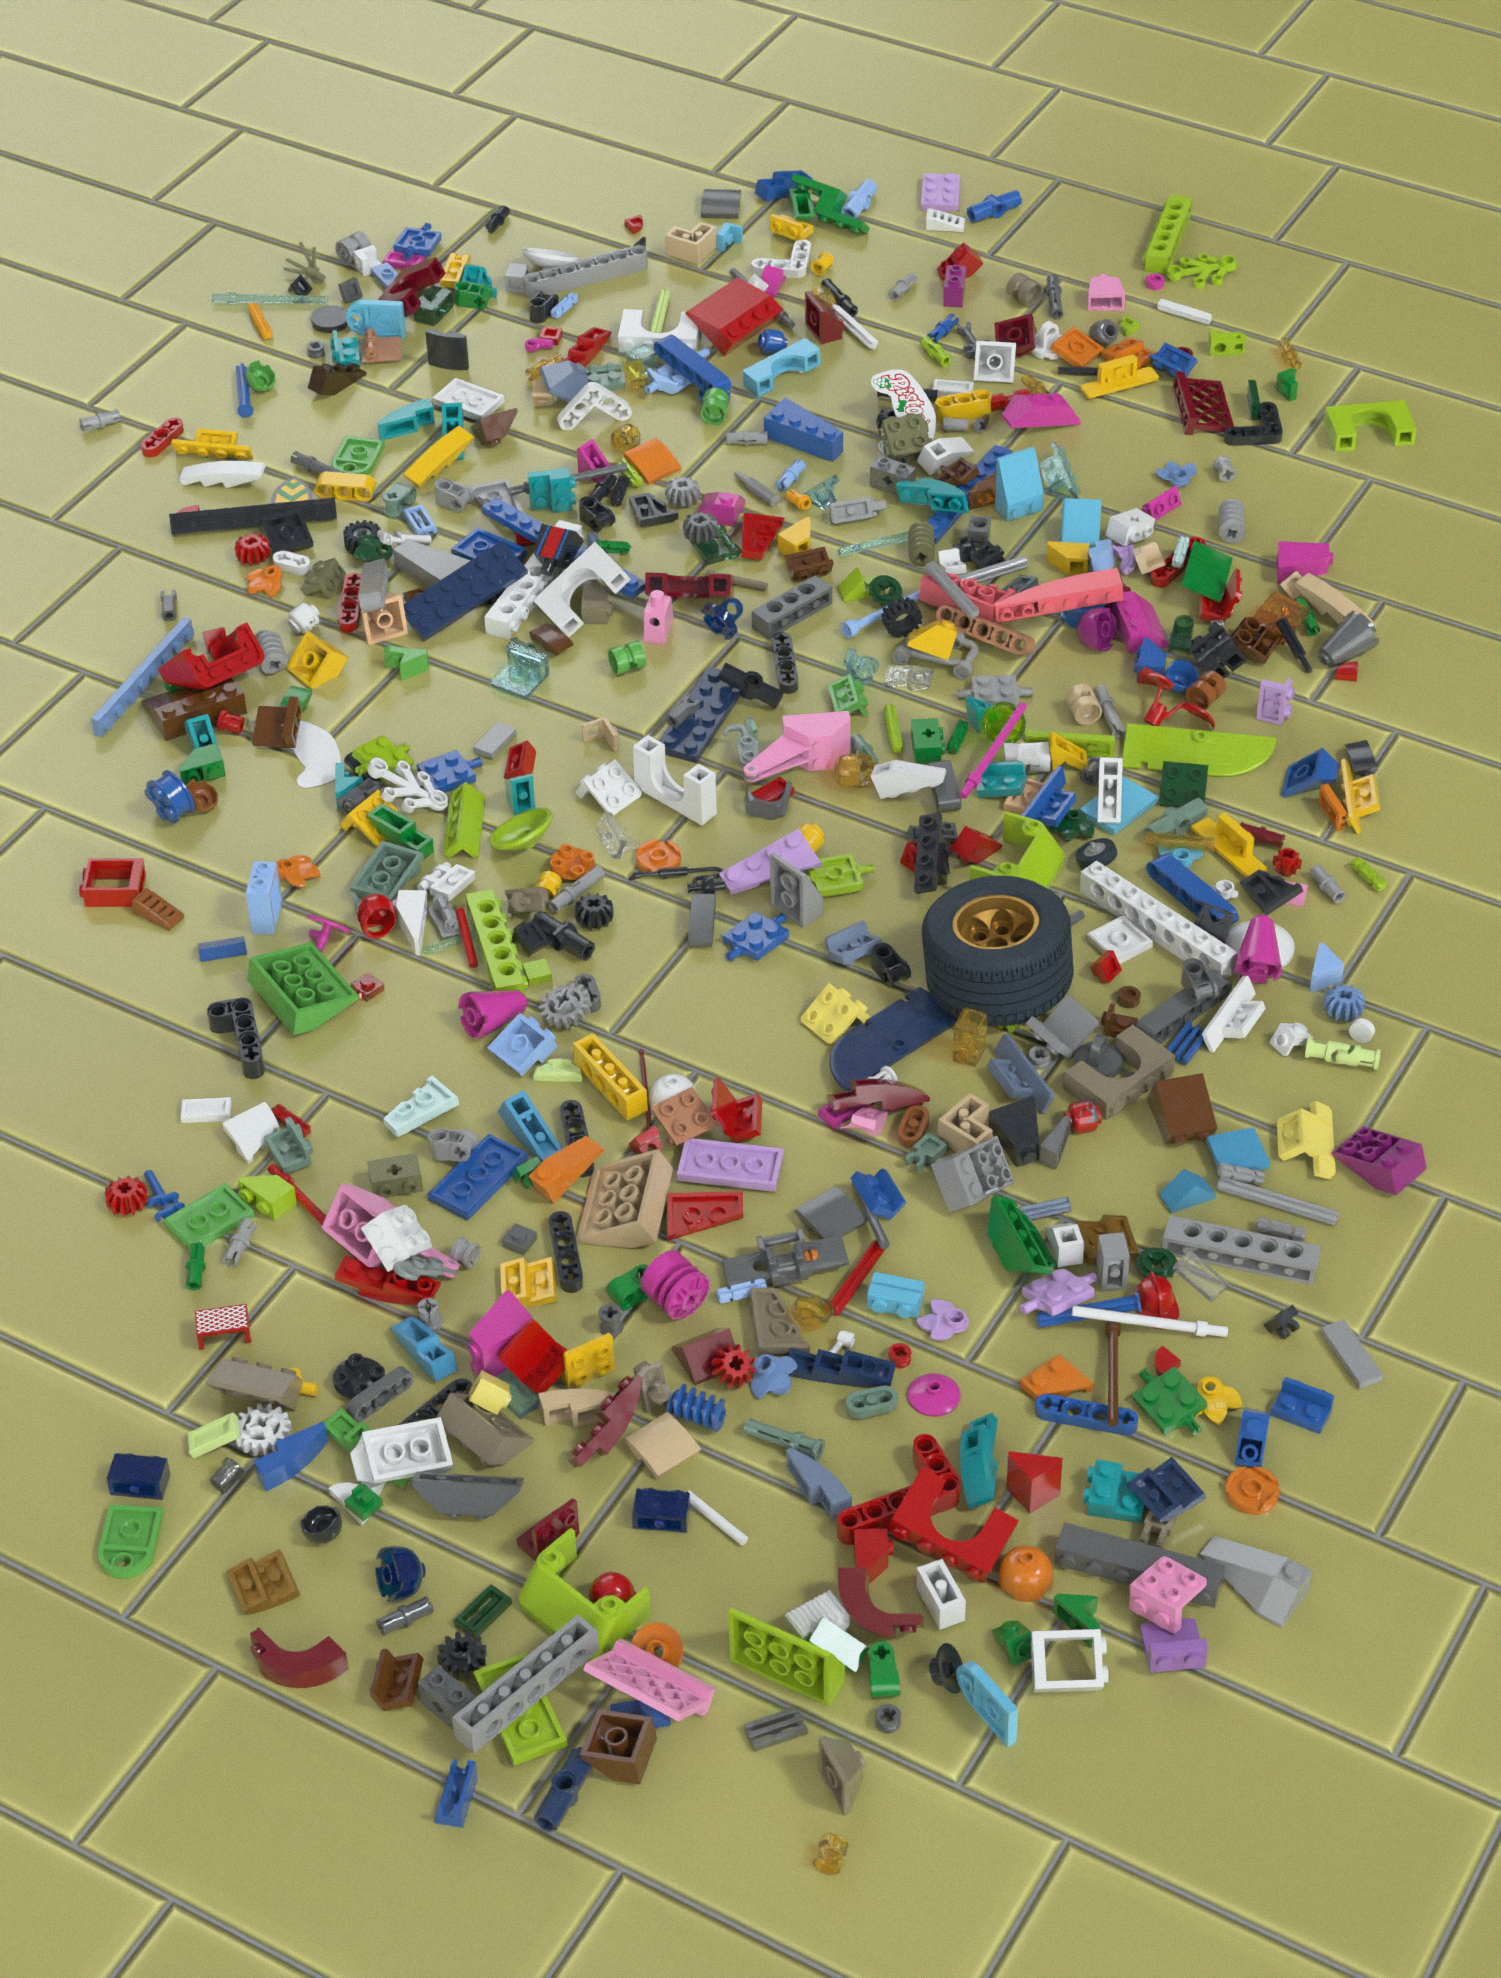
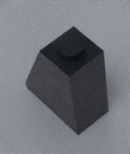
M1032 1095L989 1111L988 1127L993 1130V1135L998 1137L1000 1145L1014 1165L1019 1167L1038 1160L1039 1133L1034 1096Z

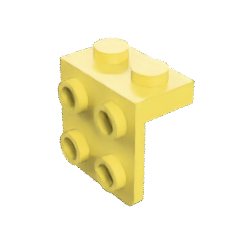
M828 983L801 1016L800 1020L829 1045H834L856 1018L867 1025L866 1020L871 1016L866 1013L868 1008L859 1000L855 1002L850 1000L852 995L844 988L840 987L838 990Z

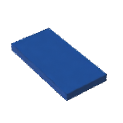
M488 1134L471 1151L467 1161L459 1162L428 1193V1200L468 1221L512 1177L511 1173L514 1169L529 1160L528 1153Z

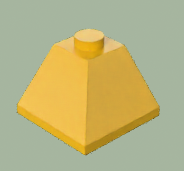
M937 620L910 632L907 646L948 660L957 635V627H954L955 624L951 621L942 620L941 622Z
M307 631L286 668L307 686L314 689L337 677L349 657L337 647Z

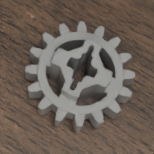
M574 982L570 986L563 983L561 988L555 985L553 986V992L546 991L547 998H541L542 1005L539 1008L544 1022L547 1021L550 1027L555 1024L558 1030L562 1025L566 1029H569L570 1024L578 1026L577 1021L579 1019L585 1021L584 1014L591 1013L589 1007L592 1006L588 991L584 990L582 985L576 987Z

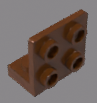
M289 696L288 705L284 707H258L252 738L253 746L296 748L302 708L298 697Z

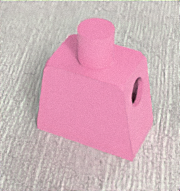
M1107 274L1092 277L1088 292L1087 311L1124 310L1125 291L1119 278L1109 277Z
M655 590L651 592L644 611V643L665 645L673 623L672 598L665 596L660 590ZM656 620L660 622L658 626H656Z

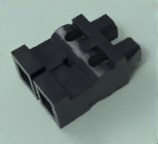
M1214 622L1209 626V633L1204 637L1201 635L1196 636L1192 640L1193 646L1190 647V650L1199 663L1202 674L1211 670L1217 672L1225 679L1230 675L1226 666L1234 672L1248 659L1237 645L1233 636L1221 624Z

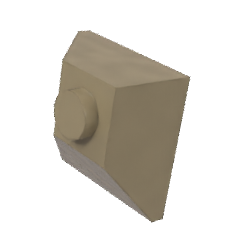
M823 1736L818 1738L819 1773L845 1816L850 1813L861 1786L865 1762L862 1754L859 1751L855 1752L850 1742Z

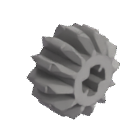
M675 477L674 480L668 481L665 495L668 504H673L674 508L678 506L682 507V509L686 506L691 508L692 504H697L700 489L697 481L692 480L691 477Z

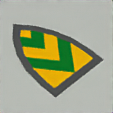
M293 476L277 487L273 493L271 504L312 500V491L303 480Z

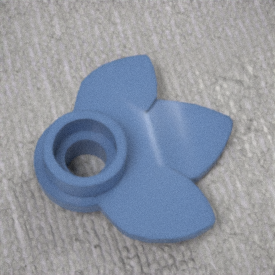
M1169 461L1165 469H1156L1158 477L1170 481L1173 485L1183 487L1189 484L1191 477L1196 475V466L1194 463H1189L1180 467L1174 462Z
M770 1354L759 1356L754 1363L756 1375L751 1381V1389L755 1397L761 1399L769 1391L776 1395L788 1393L792 1385L788 1374L798 1367L796 1362L788 1356L780 1358Z

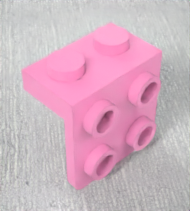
M1163 1556L1130 1584L1129 1609L1157 1624L1159 1627L1176 1634L1181 1629L1182 1608L1206 1587L1207 1579L1169 1557Z

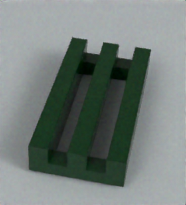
M1248 380L1247 402L1250 419L1258 420L1260 400L1257 383L1255 380Z
M490 1584L454 1619V1625L457 1628L462 1627L465 1633L470 1631L472 1638L475 1639L512 1605V1598ZM493 1595H496L487 1605L485 1604L469 1622H466L486 1601H488Z

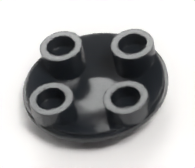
M359 1353L351 1354L347 1360L343 1361L335 1369L333 1374L334 1388L341 1396L351 1400L384 1377L385 1369L373 1359L363 1357Z

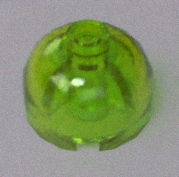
M1009 702L994 703L984 712L980 722L982 736L988 743L992 744L1016 709L1014 704ZM1022 714L1004 743H1015L1024 734L1026 726L1024 714Z

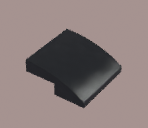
M432 328L425 331L429 365L449 370L463 371L469 369L466 335L452 330L445 334Z

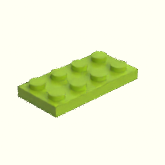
M527 1653L474 1671V1679L480 1692H484L527 1656ZM546 1695L499 1733L514 1766L568 1747L566 1736Z

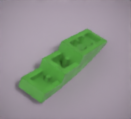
M342 1408L324 1422L327 1435L349 1453L358 1444L362 1432L371 1431L364 1422L357 1423ZM413 1477L391 1480L390 1482L402 1488Z

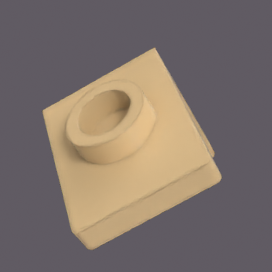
M533 380V406H553V394L547 391L544 381Z
M607 717L582 724V740L584 743L605 737L614 752L618 751V731L615 726L612 727ZM598 726V731L595 734H587L589 728Z

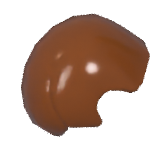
M192 779L186 787L193 798L194 811L209 812L213 810L218 803V793L215 788L209 785L206 780L195 782L196 780Z

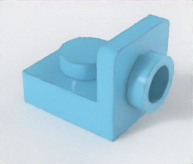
M725 222L717 233V250L724 252L732 242L741 244L743 241V227Z

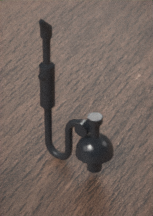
M716 866L689 869L687 867L663 868L654 872H634L629 877V881L649 876H659V878L666 879L667 877L687 876L689 873L718 871L721 873L724 870ZM719 873L696 876L691 884H687V893L702 890V893L715 894L716 890H725V881H714V879L720 878Z

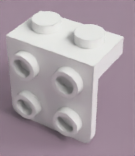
M616 759L608 765L602 764L594 771V775L590 776L588 774L580 780L579 784L581 786L575 792L580 799L591 793L609 816L616 815L642 795L640 788Z
M407 1205L385 1211L361 1228L388 1272L393 1270L396 1262L406 1261L410 1257L432 1248L428 1233L421 1228L416 1220L415 1212Z

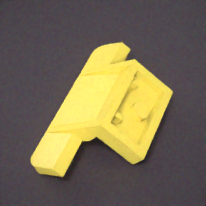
M1314 1101L1310 1103V1112L1301 1108L1277 1119L1278 1156L1283 1161H1286L1306 1152L1310 1157H1313L1314 1175L1331 1179L1335 1175L1336 1169L1335 1157L1332 1155L1334 1151L1332 1110L1330 1107Z

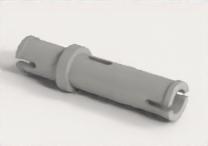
M1097 685L1100 692H1098L1096 687H1094L1093 692L1102 708L1112 736H1115L1116 739L1121 738L1119 730L1123 736L1126 730L1114 707L1115 702L1109 696L1105 685Z
M598 865L594 866L569 887L565 886L562 888L560 894L549 900L548 908L557 914L568 904L576 902L578 896L605 877L604 870Z

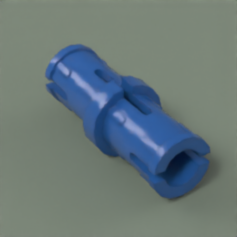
M949 314L943 321L938 322L935 329L928 333L927 336L930 338L934 337L932 341L937 343L942 337L947 336L950 330L959 323L958 317L952 321L951 319L955 314Z

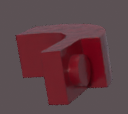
M838 1567V1588L843 1605L850 1616L864 1629L880 1637L895 1639L896 1628H900L901 1633H916L917 1628H924V1617L922 1614L887 1613L874 1606L869 1595V1570L867 1568Z
M259 1627L250 1633L252 1642L250 1649L259 1661L261 1674L278 1685L290 1688L316 1687L334 1680L349 1669L346 1652L330 1636L310 1649L293 1652L277 1646Z

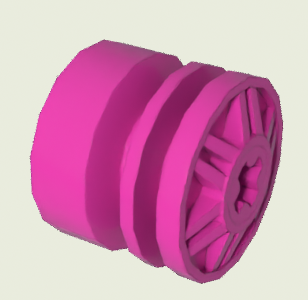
M675 1250L664 1252L656 1257L649 1264L641 1279V1290L672 1319L676 1320L686 1318L694 1313L702 1305L710 1289V1280L698 1268L692 1266L690 1261L679 1251Z

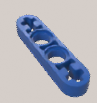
M1053 1394L1040 1395L1036 1400L1035 1413L1038 1418L1044 1421L1119 1435H1132L1138 1428V1415L1135 1411L1128 1408L1118 1407V1425L1112 1427L1108 1425V1405ZM1046 1405H1049V1406H1050L1049 1409H1044V1408H1045ZM1077 1409L1080 1411V1414L1071 1416L1066 1411ZM1101 1413L1107 1418L1098 1421L1093 1418V1415ZM1124 1420H1128V1424H1124Z

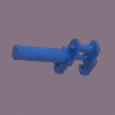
M152 1170L144 1172V1177L155 1195L147 1201L148 1207L152 1208V1203H155L157 1207L165 1206L166 1208L156 1213L155 1219L157 1222L161 1221V1216L165 1219L185 1207L184 1203L178 1201L179 1194L177 1192L165 1194Z

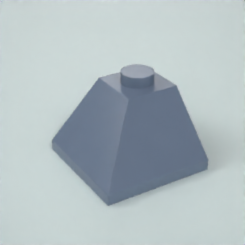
M569 360L542 366L539 369L547 391L568 403L588 383L586 369L581 364H575ZM582 403L577 404L575 407L579 408Z

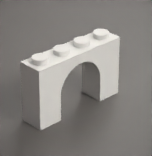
M624 309L618 334L619 352L656 354L653 347L654 343L670 334L697 352L701 331L685 314L686 312H681L680 323L677 328L666 333H653L643 328V310Z
M594 542L533 601L566 636L570 637L584 624L570 607L571 596L579 585L588 580L598 579L603 581L616 594L631 579Z
M647 735L633 746L634 782L641 791L700 825L705 824L717 814L716 773L697 764L683 775L684 788H682L672 779L667 770L665 744Z

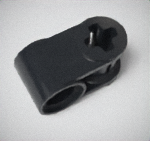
M537 291L536 295L529 301L530 321L533 323L545 322L551 315L550 310L559 302L558 295L544 294L543 291Z
M584 496L579 500V518L581 522L588 525L594 532L598 533L603 527L615 523L616 519L612 510L599 502L595 497Z
M877 943L872 948V969L887 987L894 986L895 982L903 978L906 980L911 978V969L908 963L899 956L891 945L887 943Z

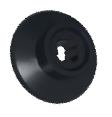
M944 1643L938 1648L936 1657L930 1660L929 1671L936 1685H943L947 1691L957 1694L961 1689L957 1681L956 1670L963 1663L958 1651L949 1643Z

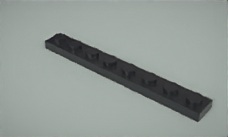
M335 497L169 514L171 534L180 535L260 527V519L268 515H278L287 510L296 509L301 510L305 522L337 519Z

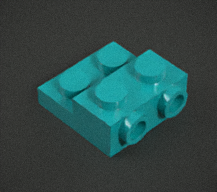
M569 468L527 472L531 510L551 508L552 513L573 511L572 505L576 504L575 492L571 491V488H575L574 475L570 476Z
M1096 1459L1095 1466H1089L1087 1482L1091 1483V1488L1085 1487L1083 1503L1088 1504L1087 1515L1141 1524L1144 1504L1127 1485L1128 1482L1140 1473L1122 1470L1123 1463Z

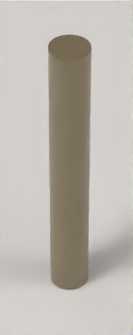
M707 570L706 576H710V574L724 573ZM733 576L735 585L763 591L767 590L768 583Z

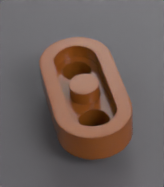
M914 1105L906 1109L898 1128V1141L901 1145L913 1147L924 1137L929 1124V1111L925 1107Z

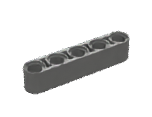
M1210 970L1208 972L1218 987L1217 998L1209 997L1200 1000L1197 1004H1193L1186 990L1182 989L1142 1017L1135 1027L1161 1044L1181 1030L1188 1021L1192 1022L1226 998L1231 991L1232 983L1214 970Z

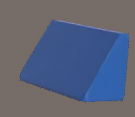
M244 936L197 944L200 962L247 954Z

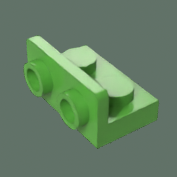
M851 673L828 685L835 712L849 711L850 714L859 709L863 716L868 714L866 706L869 704L862 693L864 691L863 685L859 679L855 680Z

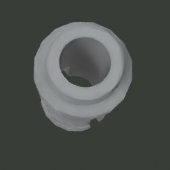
M950 416L943 418V430H947V432L949 430L967 432L968 419L950 418Z

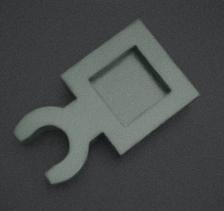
M928 1132L913 1146V1152L906 1156L905 1165L909 1166L911 1163L916 1162V1172L922 1171L926 1161L933 1164L948 1151V1143Z

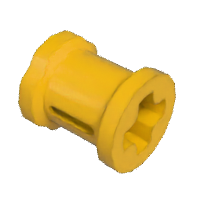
M822 252L818 259L811 262V271L817 276H822L826 269L834 265L832 255Z

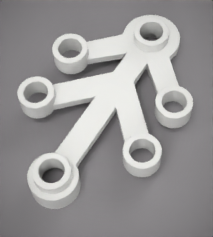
M373 758L370 761L368 773L371 777H383L401 787H386L381 794L384 801L393 802L395 797L419 796L421 799L406 798L401 807L407 813H412L415 808L430 807L436 811H443L447 807V795L440 790H435L430 781V776L426 772L420 771L414 778L410 771V765L405 761H399L395 767V772L398 775L404 776L405 779L388 771L387 763L383 759Z

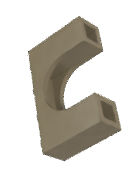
M1131 1025L1116 1036L1115 1047L1121 1052L1122 1059L1137 1070L1135 1074L1120 1079L1109 1078L1100 1074L1082 1060L1065 1071L1064 1090L1079 1101L1091 1100L1095 1105H1098L1101 1117L1105 1120L1114 1114H1118L1122 1108L1131 1102H1135L1146 1091L1151 1090L1155 1081L1169 1078L1175 1069V1055L1134 1025Z

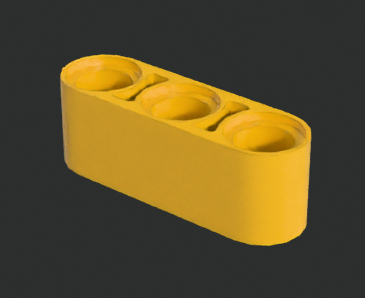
M982 389L937 398L935 401L936 421L943 423V418L948 416L955 419H972L990 414L991 392Z
M322 472L317 479L314 492L320 498L335 497V500L367 502L372 498L376 487V480L372 476L365 474Z

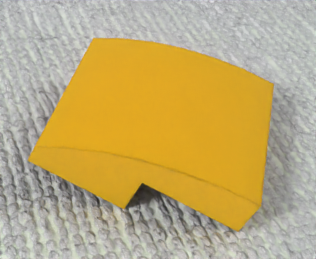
M523 1257L500 1264L501 1294L510 1290L524 1307L558 1302L555 1262L552 1257L527 1263Z

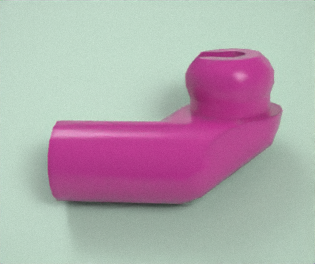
M543 338L528 339L525 342V349L528 352H535L540 349L552 350L554 341Z

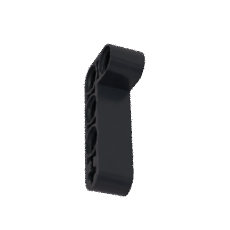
M241 997L211 1003L207 1007L210 1030L217 1034L235 1031L244 1076L248 1079L262 1077L265 1073V1067L251 1000Z

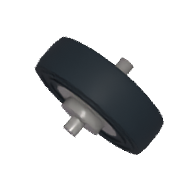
M1108 838L1089 841L1076 852L1077 863L1083 870L1095 861L1107 866L1117 857L1115 843Z

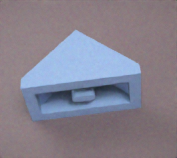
M1319 943L1312 972L1310 992L1314 993L1342 981L1344 963L1324 943Z

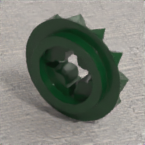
M877 576L869 585V596H872L874 603L878 602L882 607L888 602L894 603L892 599L896 598L898 601L899 597H902L900 583L891 576ZM890 588L888 594L881 595L882 590Z
M1157 1247L1142 1251L1136 1261L1137 1271L1142 1273L1143 1278L1148 1277L1152 1271L1155 1275L1173 1278L1178 1266L1174 1254L1166 1249ZM1152 1264H1154V1265L1161 1264V1268L1158 1267V1266L1155 1267V1268H1152Z

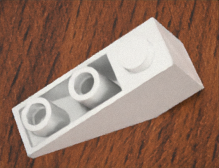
M962 437L939 438L923 447L917 462L930 476L941 470V465L947 467L960 457L965 458L973 454L974 450Z
M893 760L875 765L871 779L880 799L887 797L895 798L905 792L914 793L924 787L940 785L943 783L946 769Z

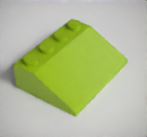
M732 1607L729 1609L731 1662L830 1706L845 1682L844 1663L833 1653Z

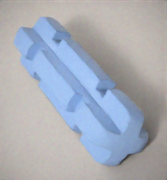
M572 292L569 293L550 310L551 317L559 319L578 302V295Z
M764 1278L755 1279L754 1283L747 1281L731 1285L730 1289H727V1287L717 1289L718 1301L723 1304L730 1302L732 1298L734 1301L749 1297L750 1288H767Z

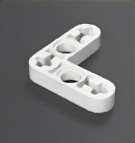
M796 241L791 260L765 258L753 260L752 273L762 276L765 266L770 265L783 269V275L786 278H802L806 276L811 256L810 241Z
M590 382L559 413L557 420L560 428L566 431L575 428L594 406L619 421L628 420L632 415V410L627 401L600 384ZM605 399H613V401L610 404H603V401ZM577 404H585L584 408L580 410L575 409Z

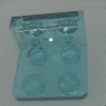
M510 642L506 646L508 664L491 680V686L521 698H528L549 676L548 655Z

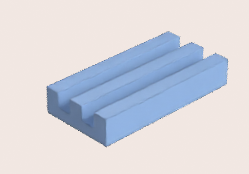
M423 505L403 510V516L415 535L423 533L424 535H429L430 531L433 534L437 533V527ZM416 511L420 512L421 516L423 517L428 526L424 525L421 517L417 514Z

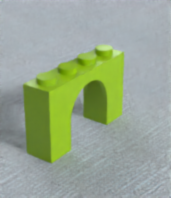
M1405 400L1325 407L1324 425L1335 452L1355 450L1357 438L1355 427L1365 424L1377 425L1387 430L1394 446L1415 444L1417 428Z

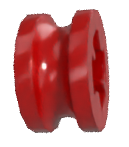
M896 1343L889 1347L888 1361L895 1362V1368H905L911 1363L912 1351L908 1345ZM904 1354V1357L902 1355L901 1357H896L895 1355Z

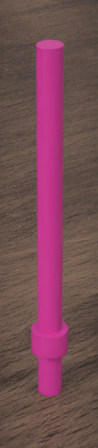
M1024 702L1018 704L974 772H971L965 779L966 784L959 793L962 799H966L972 789L976 788L980 783L982 774L1026 710L1027 705Z

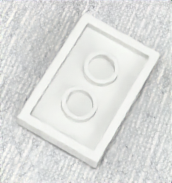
M457 378L453 379L433 397V404L442 407V403H462L463 415L476 421L479 418L491 415L505 402L504 395Z

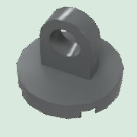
M1096 1034L1093 1042H1087L1075 1051L1074 1065L1082 1060L1100 1074L1110 1078L1116 1077L1121 1071V1052L1115 1046L1108 1043V1037L1105 1035Z

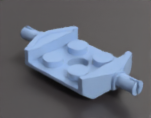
M705 347L696 353L704 358L710 354V351ZM666 363L656 371L650 368L647 369L650 384L645 387V392L651 394L657 389L672 395L691 382Z

